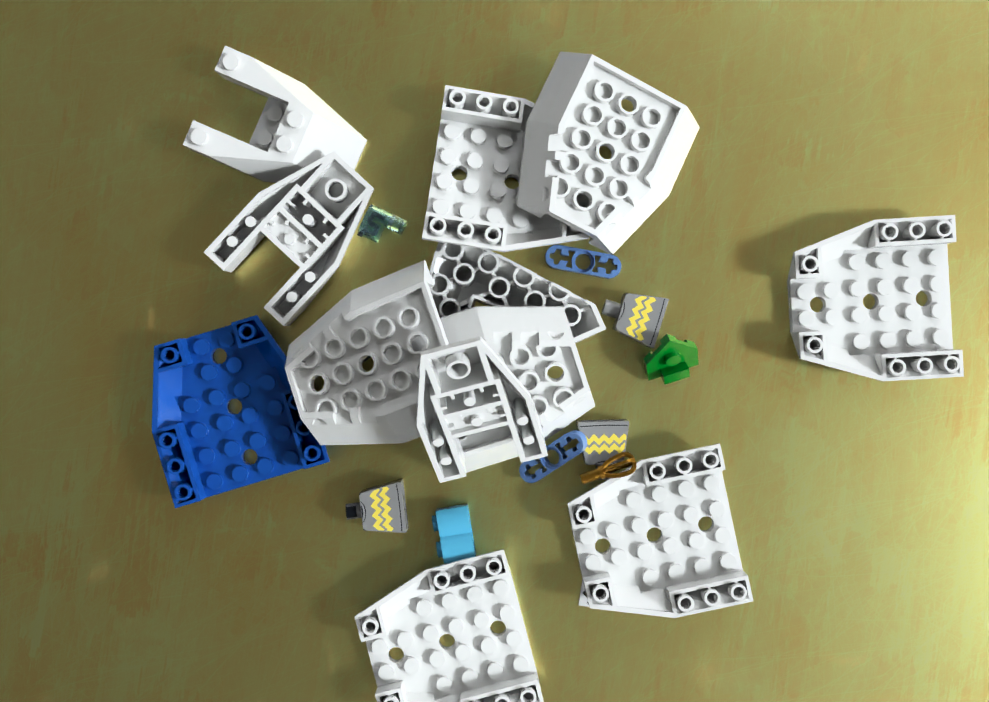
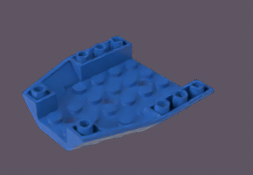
M258 315L232 322L231 325L189 338H179L154 346L152 434L175 508L299 469H307L330 462L326 446L318 443L300 419L285 371L287 356ZM219 348L223 349L227 354L225 362L221 364L217 363L214 359V353ZM232 399H238L242 404V410L238 414L231 412L229 409V403ZM248 449H252L257 453V461L254 464L248 463L244 458V454Z

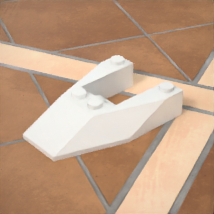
M228 46L224 47L215 71L223 79L263 95L268 100L249 144L193 120L183 142L185 147L263 182L277 183L333 151L355 170L367 143V140L305 84L249 55Z
M333 151L260 191L211 243L204 253L223 271L232 273L265 236L270 239L300 267L263 307L283 326H290L309 306L340 266L374 188Z
M481 336L420 351L416 426L440 483L467 476L464 452L458 437L509 425L521 463L548 456L543 430L530 393Z

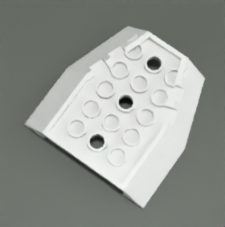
M560 51L526 121L516 206L539 218L545 213L590 236L589 244L613 255L669 196L700 127L686 105L595 55ZM623 99L631 101L633 104L632 112L625 111L622 108L621 101ZM601 146H606L610 149L611 159H604L600 156L599 148ZM578 194H584L588 197V207L584 208L578 205L576 201Z
M445 85L422 234L423 240L509 252L589 239L588 235L546 213L539 218L516 206L519 187L510 189L505 185L504 181L507 178H514L519 183L526 121L535 103L525 98ZM456 169H461L466 173L467 177L463 180H456L453 178L452 172ZM578 194L576 197L578 205L584 208L588 207V197L584 194Z
M955 215L876 219L793 252L787 288L790 333L799 359L879 381L964 377L963 350H953L947 244L957 242ZM920 291L927 295V302L923 306L916 302V295ZM867 294L872 295L875 299V304L871 309H867L863 304V298ZM814 297L822 301L823 306L819 312H814L810 307V302Z
M425 260L350 291L289 344L285 363L287 378L300 419L320 445L399 444L421 437L416 426L420 351L449 344L430 291V287H433L434 283ZM421 336L424 339V347L422 350L415 352L412 348V342L416 337ZM370 356L374 361V366L369 372H366L362 367V363L366 357ZM321 376L324 379V387L321 391H316L314 381L317 377Z
M475 306L440 318L449 344L481 336L526 388L538 413L545 441L595 407L564 306ZM418 336L413 340L412 348L415 352L423 349L424 339ZM553 366H559L563 369V374L559 378H551L547 374L548 370ZM509 425L458 437L464 452L466 473L519 457Z
M720 443L642 459L636 462L637 467L633 474L621 478H609L567 503L582 579L591 609L678 618L753 602L749 577L743 571L723 479L722 471L726 469ZM632 465L629 466L628 468L624 469V470L621 471V472H625V471L630 470L631 467H632ZM702 517H710L712 520L711 527L708 530H700L698 526L699 520ZM654 527L660 529L661 535L658 540L650 541L647 539L649 529ZM604 538L609 541L610 546L607 551L599 552L595 549V544L599 539Z
M504 549L425 569L354 616L360 640L365 642L377 684L375 692L377 702H544L532 650ZM494 621H502L505 624L506 628L502 633H494L491 630L490 626ZM444 634H450L454 637L455 642L452 646L446 647L441 644L440 637ZM394 647L402 649L404 656L399 660H395L390 656L389 651Z

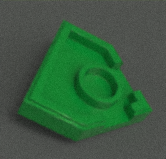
M666 334L660 340L661 345L654 352L650 351L643 358L648 381L661 377L665 385L690 377L689 368L699 365L698 350L695 343L689 340H677L675 336Z

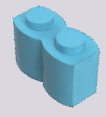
M468 504L437 508L436 515L432 516V525L434 532L439 531L440 541L436 542L438 558L443 557L444 564L476 556Z

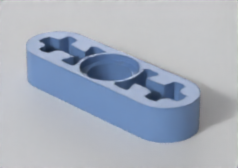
M553 245L545 254L546 264L556 270L605 279L614 278L621 271L619 258L607 253ZM560 250L561 256L569 257V252H574L571 258V268L566 267L568 261L564 260L554 264V259L550 258V254ZM584 254L590 258V266L587 269H579L576 266L575 260L578 255ZM595 256L600 257L598 263L604 264L607 263L608 259L612 260V265L616 266V269L611 270L610 274H607L605 268L597 267V272H593Z
M572 430L546 446L547 453L549 450H555L558 453V463L553 464L549 462L547 456L523 462L519 468L521 478L527 483H535L555 471L586 449V436L578 430ZM571 439L578 440L579 443L576 447L565 451L563 447L569 444ZM541 462L543 467L535 471L534 474H530L528 470Z

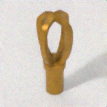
M621 452L606 460L602 466L600 465L596 469L579 475L583 484L606 477L621 478L633 474L637 465L631 453ZM622 457H628V458H629V459H626V460H623V461H621V462H618V463H615V464H613V465L608 466L609 464H611V463L614 462L615 460L620 459V458H622ZM632 465L631 469L628 470V471L621 472V473H613V474H611V472H614V471H617V470H620V469H623V468H626V467H629V466Z

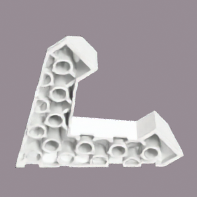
M438 242L429 272L434 286L430 287V291L440 318L472 308L476 301L487 306H564L575 343L606 330L596 304L577 296L562 286L491 250Z

